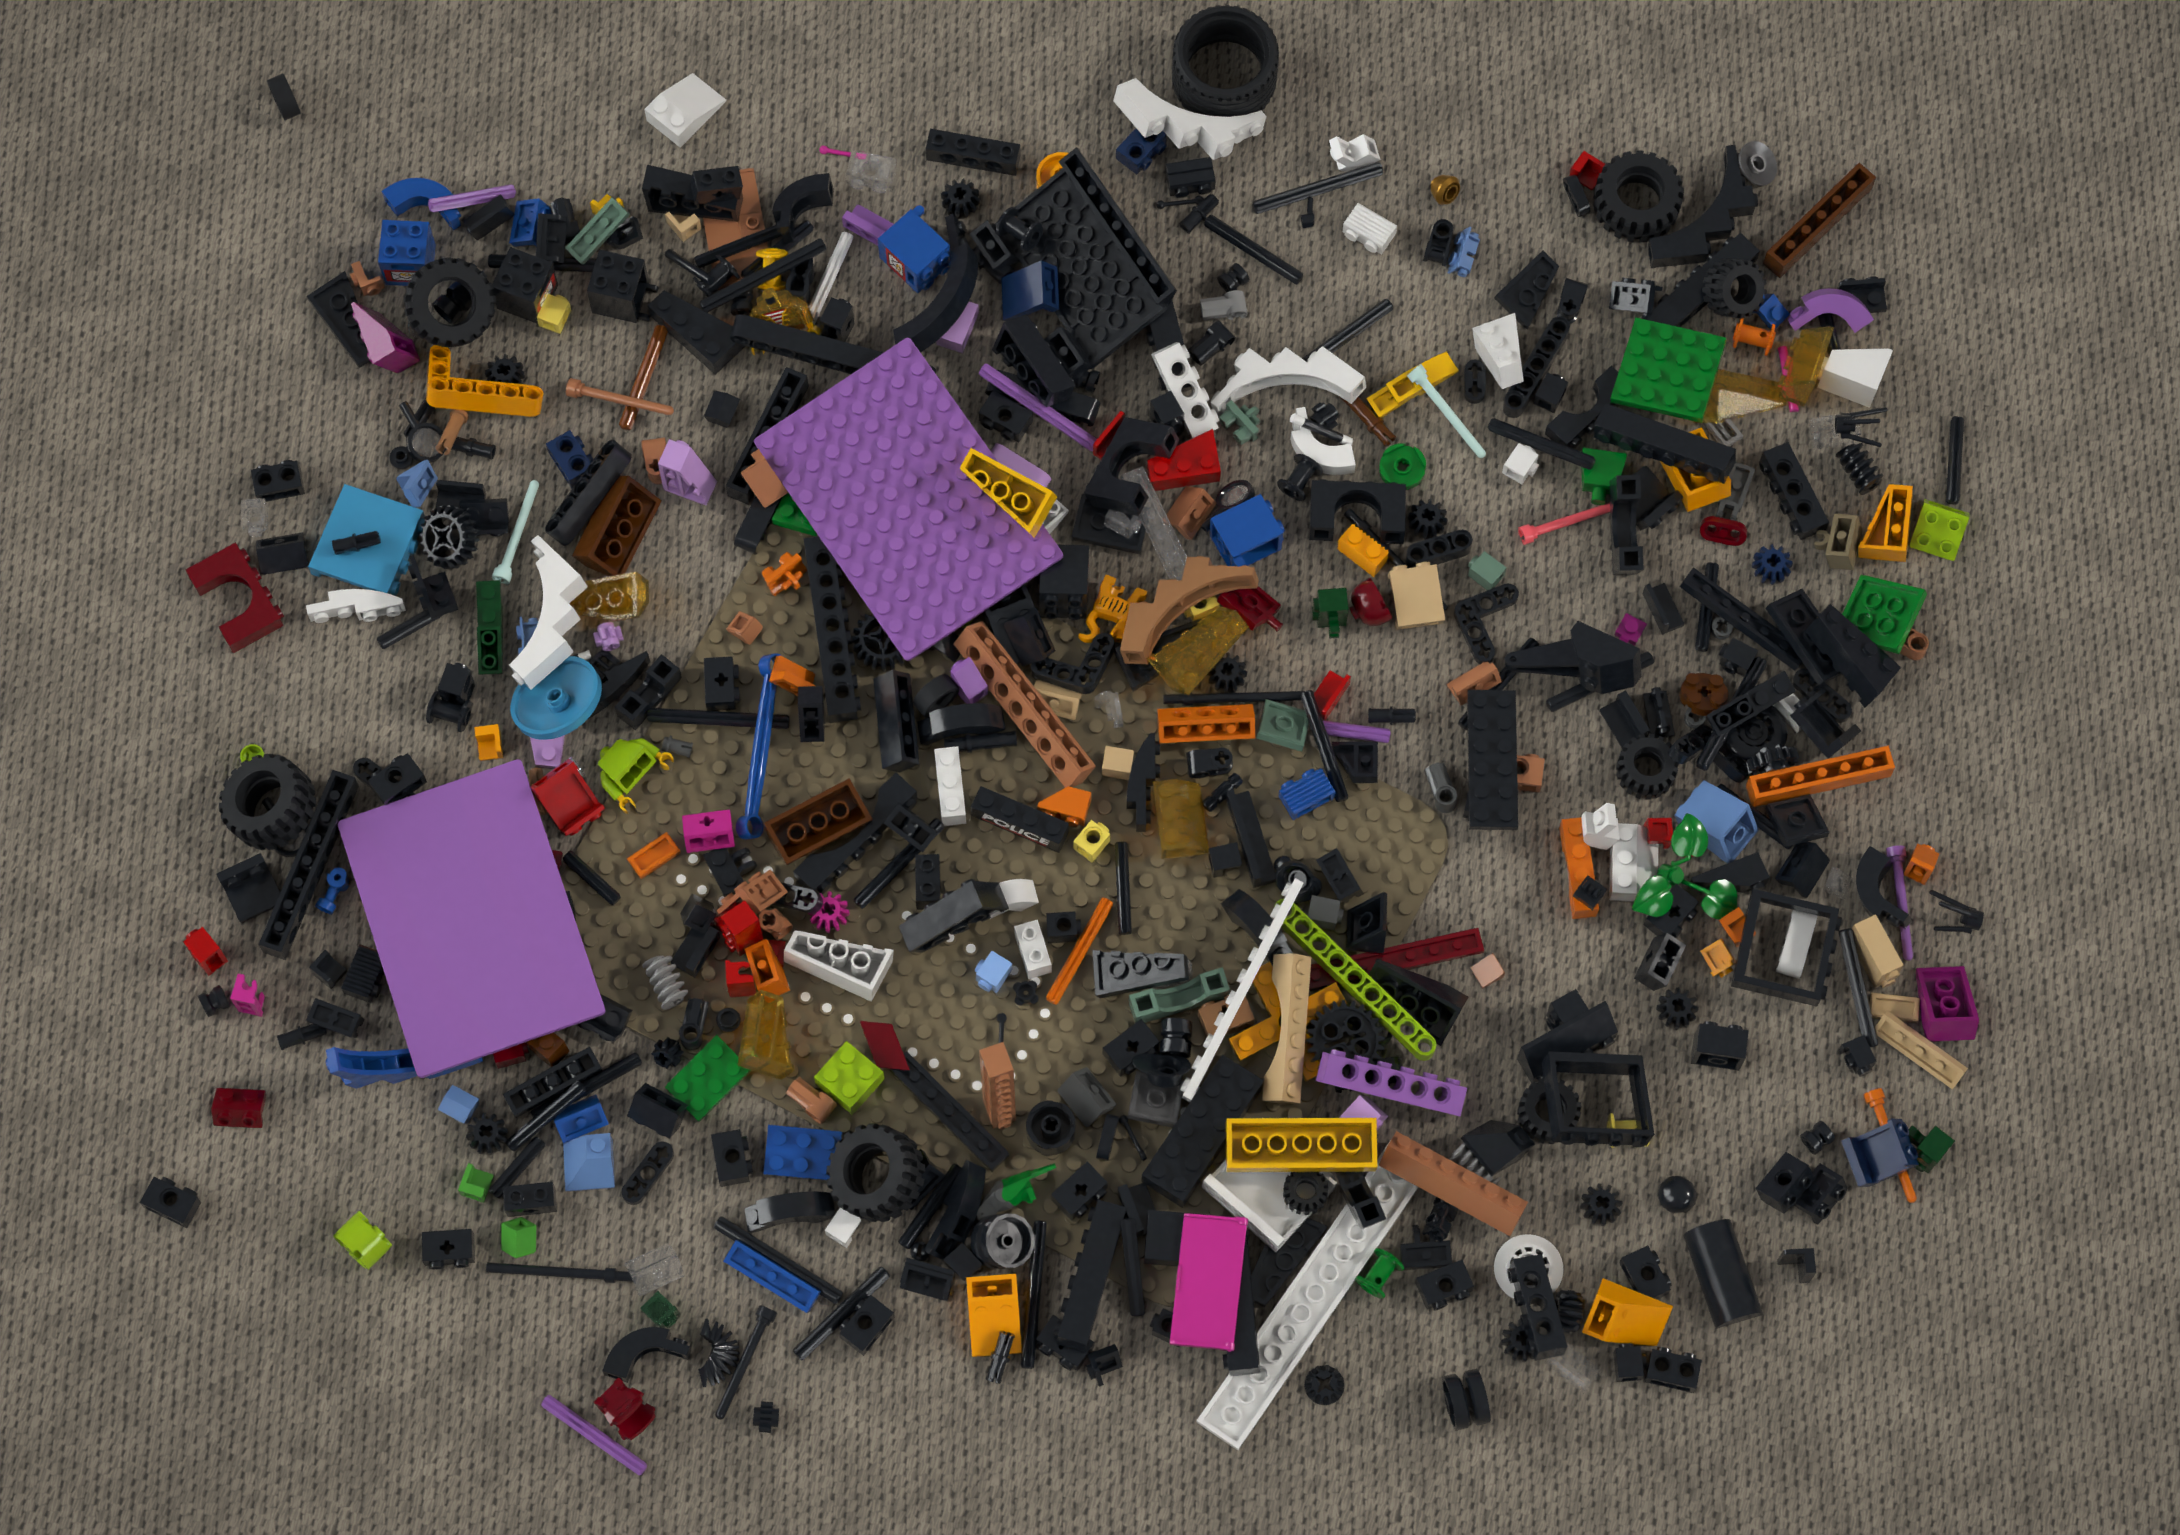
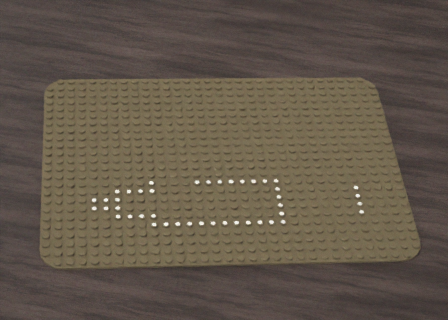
M772 522L766 531L767 534H764V540H761L756 548L757 554H752L681 673V680L673 687L661 708L707 711L705 704L704 658L733 656L734 665L738 664L739 679H735V687H739L740 701H736L735 710L716 711L758 713L764 680L759 671V660L764 655L780 654L815 673L813 685L823 687L825 742H800L798 696L776 685L773 714L788 715L790 725L788 729H771L764 785L758 816L763 821V826L764 822L850 778L870 816H872L878 801L879 788L896 773L882 769L873 682L874 678L891 671V668L886 666V671L883 672L881 666H878L874 671L872 663L866 667L864 659L858 660V653L853 651L855 644H848V652H853L855 666L851 667L852 675H857L858 688L854 689L855 697L860 696L862 711H857V720L829 723L803 539L815 536L773 525ZM786 552L793 556L798 553L807 568L803 577L798 580L801 587L795 590L790 586L778 595H772L764 580L762 571L771 566L775 570L781 566L779 559ZM822 559L818 564L827 565L830 561ZM842 571L843 578H839L838 582L839 586H844L846 600H841L842 608H847L849 622L844 624L845 630H850L852 640V637L856 636L853 634V629L859 628L858 620L865 621V613L871 617L873 614ZM824 581L821 586L830 587L833 583ZM827 603L824 608L833 609L836 605L834 603ZM739 611L755 617L763 626L761 632L750 645L726 630ZM982 613L974 617L970 624L983 621L988 627ZM1041 617L1056 650L1047 658L1080 667L1091 643L1082 642L1078 635L1086 633L1058 619ZM830 625L827 630L833 632L838 630L839 627L837 625ZM880 626L873 628L870 632H876ZM960 627L954 633L960 636L965 628ZM885 632L883 633V638L881 641L883 648L885 647V642L887 639L885 636ZM1105 643L1104 645H1100V653H1102L1103 647L1108 644ZM866 645L870 651L880 655V651L877 648ZM834 647L830 650L834 654L842 651L840 647ZM897 648L890 649L888 654L895 652ZM927 649L910 661L903 659V666L896 663L895 670L910 674L912 697L914 700L917 693L932 679L942 674H947L951 678L950 671L955 663L937 649L933 651ZM1113 653L1094 692L1082 694L1076 719L1071 720L1057 716L1096 765L1082 784L1073 787L1092 792L1091 803L1084 826H1069V833L1060 852H1055L971 816V805L980 786L1034 809H1037L1040 801L1065 788L1003 709L1005 730L998 733L1016 731L1017 746L972 751V753H967V751L959 752L966 824L944 826V829L930 842L924 852L918 854L940 855L941 899H943L942 896L945 893L956 891L961 888L963 882L970 879L997 883L1013 879L1033 880L1039 903L1021 912L1008 910L984 922L979 921L968 924L970 929L955 935L949 934V940L923 953L909 952L899 925L906 922L908 916L923 911L916 908L915 858L865 908L861 909L854 903V898L909 844L907 840L888 827L882 833V838L874 845L871 843L865 849L866 852L863 857L858 861L854 860L848 865L849 869L840 878L836 877L831 882V887L823 894L824 898L827 897L828 891L832 892L833 898L840 894L842 897L841 901H847L848 903L845 909L849 910L850 915L845 917L847 920L846 925L838 923L839 931H836L834 927H830V933H826L825 926L821 930H817V923L811 924L810 918L812 915L806 912L770 905L765 909L772 910L777 908L793 925L791 931L784 938L778 940L786 941V945L794 931L797 930L826 936L827 939L837 941L842 939L852 944L862 946L866 944L877 949L885 950L886 948L894 950L893 962L872 1002L785 962L782 968L785 972L790 991L768 1000L757 990L755 984L756 996L730 997L726 985L725 960H730V962H748L746 953L739 957L736 951L732 953L727 948L722 932L714 921H712L710 926L719 931L720 939L697 976L694 978L678 968L672 971V974L680 973L681 975L675 980L676 982L684 981L685 985L680 988V991L688 990V994L683 997L684 1000L679 1005L667 1010L662 1009V1003L657 998L659 994H655L654 986L649 981L651 977L646 975V969L642 966L645 961L656 956L674 957L691 930L690 927L684 925L680 915L691 894H695L713 903L715 910L723 905L721 900L724 896L703 857V854L712 850L686 852L682 822L683 815L730 809L735 847H729L727 850L730 855L743 848L750 850L751 853L746 858L735 863L737 869L752 860L757 864L754 870L742 875L743 880L749 884L748 879L760 871L761 874H764L771 869L780 882L799 887L803 886L794 878L793 871L809 855L828 852L845 845L856 837L868 824L866 823L786 865L775 850L765 832V828L762 835L758 838L748 840L740 838L736 831V822L741 816H745L748 779L756 727L652 722L643 739L659 748L661 753L665 752L661 751L664 737H670L671 735L673 739L692 742L693 747L690 752V758L671 753L674 763L668 759L663 761L669 766V770H663L659 760L655 758L657 761L627 795L623 793L624 797L631 798L636 804V808L632 803L625 804L624 808L629 814L624 813L619 807V801H615L609 795L603 804L605 809L601 811L602 815L593 821L575 851L579 858L620 894V900L615 905H610L568 865L562 873L561 879L565 891H570L576 924L600 994L633 1010L626 1027L654 1042H657L659 1039L664 1042L667 1037L679 1042L681 1050L684 1051L682 1056L689 1060H692L718 1035L752 1069L737 1084L740 1087L823 1130L842 1131V1140L845 1139L844 1134L848 1131L855 1132V1128L860 1125L867 1126L869 1123L889 1126L913 1140L917 1144V1150L922 1149L929 1160L943 1170L945 1174L952 1164L955 1163L963 1167L965 1161L969 1160L986 1169L981 1201L989 1193L996 1181L1055 1163V1169L1030 1179L1037 1198L1033 1200V1203L1022 1201L1016 1207L997 1212L996 1214H1017L1025 1218L1032 1227V1230L1034 1221H1045L1047 1223L1045 1246L1075 1261L1077 1253L1083 1252L1085 1244H1081L1084 1229L1089 1230L1091 1222L1087 1221L1091 1206L1096 1207L1097 1202L1094 1200L1087 1206L1089 1210L1080 1219L1075 1217L1071 1221L1051 1200V1194L1088 1161L1108 1182L1107 1194L1101 1200L1122 1206L1117 1194L1118 1187L1127 1184L1128 1188L1142 1183V1173L1173 1129L1172 1127L1128 1119L1131 1130L1146 1154L1147 1159L1142 1161L1124 1125L1118 1122L1109 1161L1096 1158L1106 1115L1111 1114L1119 1117L1126 1115L1128 1117L1136 1071H1139L1136 1069L1131 1074L1127 1075L1125 1073L1120 1077L1102 1054L1103 1047L1135 1024L1129 1006V995L1148 989L1100 999L1096 997L1092 950H1101L1102 952L1121 951L1122 953L1143 952L1144 954H1184L1188 958L1189 980L1153 987V989H1167L1179 986L1194 979L1201 973L1223 967L1230 992L1231 990L1236 992L1240 985L1236 981L1243 968L1248 970L1251 961L1247 959L1252 949L1259 947L1244 929L1231 921L1220 903L1240 889L1250 895L1271 915L1276 902L1285 898L1281 895L1282 892L1277 887L1276 882L1253 888L1226 799L1220 804L1217 803V807L1212 812L1207 811L1203 807V800L1207 796H1211V793L1224 781H1227L1229 776L1237 773L1243 781L1237 789L1234 788L1235 794L1245 791L1250 792L1273 868L1275 860L1280 856H1288L1292 860L1304 863L1310 868L1313 875L1321 880L1322 890L1318 895L1319 897L1339 900L1316 861L1336 848L1339 850L1364 894L1359 897H1351L1348 903L1340 902L1339 909H1343L1344 912L1341 924L1336 923L1335 931L1324 928L1320 929L1349 956L1365 952H1354L1346 949L1347 910L1382 892L1387 893L1385 948L1401 944L1444 863L1448 849L1447 832L1437 812L1424 802L1379 779L1378 783H1353L1337 758L1336 761L1348 793V799L1336 802L1334 798L1324 805L1292 820L1278 797L1279 790L1289 780L1294 782L1300 780L1302 774L1310 769L1316 771L1321 768L1327 777L1319 750L1304 743L1301 752L1257 739L1256 735L1260 720L1256 718L1255 739L1160 743V755H1155V764H1160V778H1155V786H1146L1151 787V801H1146V809H1151V824H1146V832H1136V809H1126L1129 780L1102 776L1105 747L1110 746L1133 750L1134 762L1139 749L1150 733H1155V741H1159L1157 709L1222 706L1228 704L1193 703L1192 706L1163 704V695L1182 694V692L1206 694L1164 672L1133 692ZM960 654L957 661L961 659L964 661L965 658ZM770 660V668L772 670L774 663ZM1092 660L1088 665L1098 667L1101 662L1099 660ZM1021 663L1017 664L1034 686L1036 679L1032 676L1031 664L1022 666ZM1043 666L1041 669H1038V671L1046 669V667ZM837 669L833 672L836 676H841L845 673L843 669ZM1061 672L1057 675L1060 679H1066L1070 676L1068 672ZM1088 674L1087 680H1086L1085 682H1082V684L1085 685L1086 682H1090V680H1089V675H1090V674ZM720 681L719 686H724L725 681ZM989 690L988 694L977 702L1002 707ZM841 691L836 696L838 698H845L848 696V693ZM957 694L947 707L966 703ZM913 705L919 764L897 773L917 791V803L910 811L928 824L934 818L942 822L934 749L944 748V739L927 746L920 744L917 722L926 717ZM965 734L949 736L946 739L965 737ZM1222 747L1229 749L1232 753L1233 768L1228 774L1208 776L1200 779L1189 777L1187 752L1197 749L1206 750ZM1219 758L1220 764H1225L1224 758ZM748 820L747 828L749 833L751 834L752 824ZM1091 820L1096 824L1100 822L1109 829L1108 833H1110V842L1093 863L1073 849V841ZM668 832L681 853L643 879H640L627 861V858ZM1097 836L1087 838V841L1093 844L1100 840ZM1116 842H1127L1132 925V933L1130 935H1120L1118 930L1115 865ZM1237 842L1242 866L1223 870V876L1213 878L1208 858L1209 848ZM790 891L786 895L787 903L795 898L794 891ZM1104 897L1113 902L1112 909L1057 1005L1050 1003L1046 1000V996L1077 942L1048 943L1046 913L1075 911L1076 919H1081L1082 934L1101 898ZM805 898L802 900L807 904L811 903V900ZM1311 900L1297 904L1307 916ZM826 909L825 913L832 915L833 911L831 912L829 909ZM1038 920L1052 964V973L1028 979L1015 938L1014 926ZM1062 923L1057 928L1060 931H1068L1071 927L1067 923ZM1305 925L1295 927L1296 931L1302 934L1308 931ZM761 928L763 939L776 940L771 933ZM1280 928L1287 938L1286 943L1294 954L1310 956ZM1320 941L1313 943V947L1316 950H1323L1326 947ZM991 951L1010 961L1013 969L997 993L992 990L990 992L983 990L976 981L977 972H975V968L981 959L986 960ZM1266 958L1264 959V961H1263V963H1262L1261 966H1263L1264 964L1268 963V961L1266 960ZM1311 958V964L1317 963L1313 958ZM750 967L740 968L738 971L739 974L753 975ZM1361 980L1355 981V982H1350V983H1352V984H1358V983H1360ZM1035 981L1037 983L1036 995L1039 997L1036 1004L1024 1003L1022 1006L1015 1003L1016 992L1013 990V985L1016 982ZM1251 984L1245 996L1255 1018L1254 1025L1269 1018L1270 1015L1255 987ZM1338 985L1347 1002V1006L1352 1001H1355V1008L1358 1009L1361 1004L1341 985ZM1322 989L1309 991V996L1313 995L1314 993ZM1374 992L1366 993L1365 997L1371 1001ZM688 999H702L709 1002L702 1035L703 1042L698 1049L687 1050L681 1044L679 1030L683 1024ZM1201 1006L1145 1023L1160 1041L1164 1039L1161 1036V1020L1166 1018H1183L1192 1021V1037L1188 1039L1191 1042V1057L1188 1058L1191 1067L1198 1055L1203 1057L1207 1049L1203 1047V1044L1207 1037L1198 1018V1009H1201ZM724 1008H733L740 1014V1026L733 1032H724L717 1026V1014ZM1000 1013H1004L1007 1017L1004 1023V1045L1014 1069L1016 1121L1008 1128L999 1129L997 1127L993 1129L983 1103L979 1050L999 1043L997 1016ZM1280 1016V1018H1279V1025H1280V1027H1281V1016ZM860 1021L889 1023L893 1025L903 1054L907 1051L1010 1153V1156L991 1172L889 1068H880L884 1072V1081L853 1115L837 1103L838 1106L822 1125L813 1120L802 1106L786 1095V1092L792 1082L798 1077H801L818 1092H824L815 1085L814 1076L846 1041L876 1065ZM1347 1022V1026L1351 1030L1353 1025ZM1310 1024L1306 1026V1029L1314 1028ZM1325 1026V1035L1329 1038H1334V1028ZM1246 1029L1224 1036L1195 1094L1222 1054L1264 1080V1076L1276 1054L1279 1041L1239 1061L1228 1039ZM690 1032L685 1038L692 1040L697 1034ZM1343 1035L1339 1040L1325 1043L1324 1046L1328 1048L1345 1042L1347 1045L1351 1036L1345 1038ZM1159 1043V1049H1157V1050H1158V1053H1157L1158 1055H1159V1052H1160V1043ZM1129 1046V1047H1128V1052L1133 1051L1134 1053H1136V1052H1137V1047L1134 1048V1049H1132V1048ZM1087 1067L1117 1105L1112 1111L1100 1115L1089 1127H1085L1070 1108L1074 1114L1076 1124L1075 1139L1072 1145L1061 1154L1044 1156L1037 1152L1027 1139L1026 1121L1028 1115L1035 1105L1047 1100L1063 1103L1069 1107L1057 1090L1072 1073ZM1191 1068L1183 1075L1182 1080L1185 1081L1186 1077L1191 1079L1195 1070ZM1302 1076L1300 1104H1278L1262 1101V1089L1243 1118H1308L1326 1083L1316 1081V1077L1305 1082ZM1181 1098L1178 1120L1190 1103ZM1047 1125V1130L1054 1131L1055 1127ZM1226 1144L1183 1208L1147 1186L1155 1210L1235 1217L1202 1188L1204 1179L1209 1174L1212 1175L1226 1160ZM886 1152L874 1155V1157L890 1164ZM1085 1189L1083 1191L1077 1190V1196L1080 1194L1085 1196ZM1121 1232L1108 1279L1127 1288ZM1146 1235L1137 1237L1143 1297L1154 1303L1174 1308L1178 1267L1144 1264Z

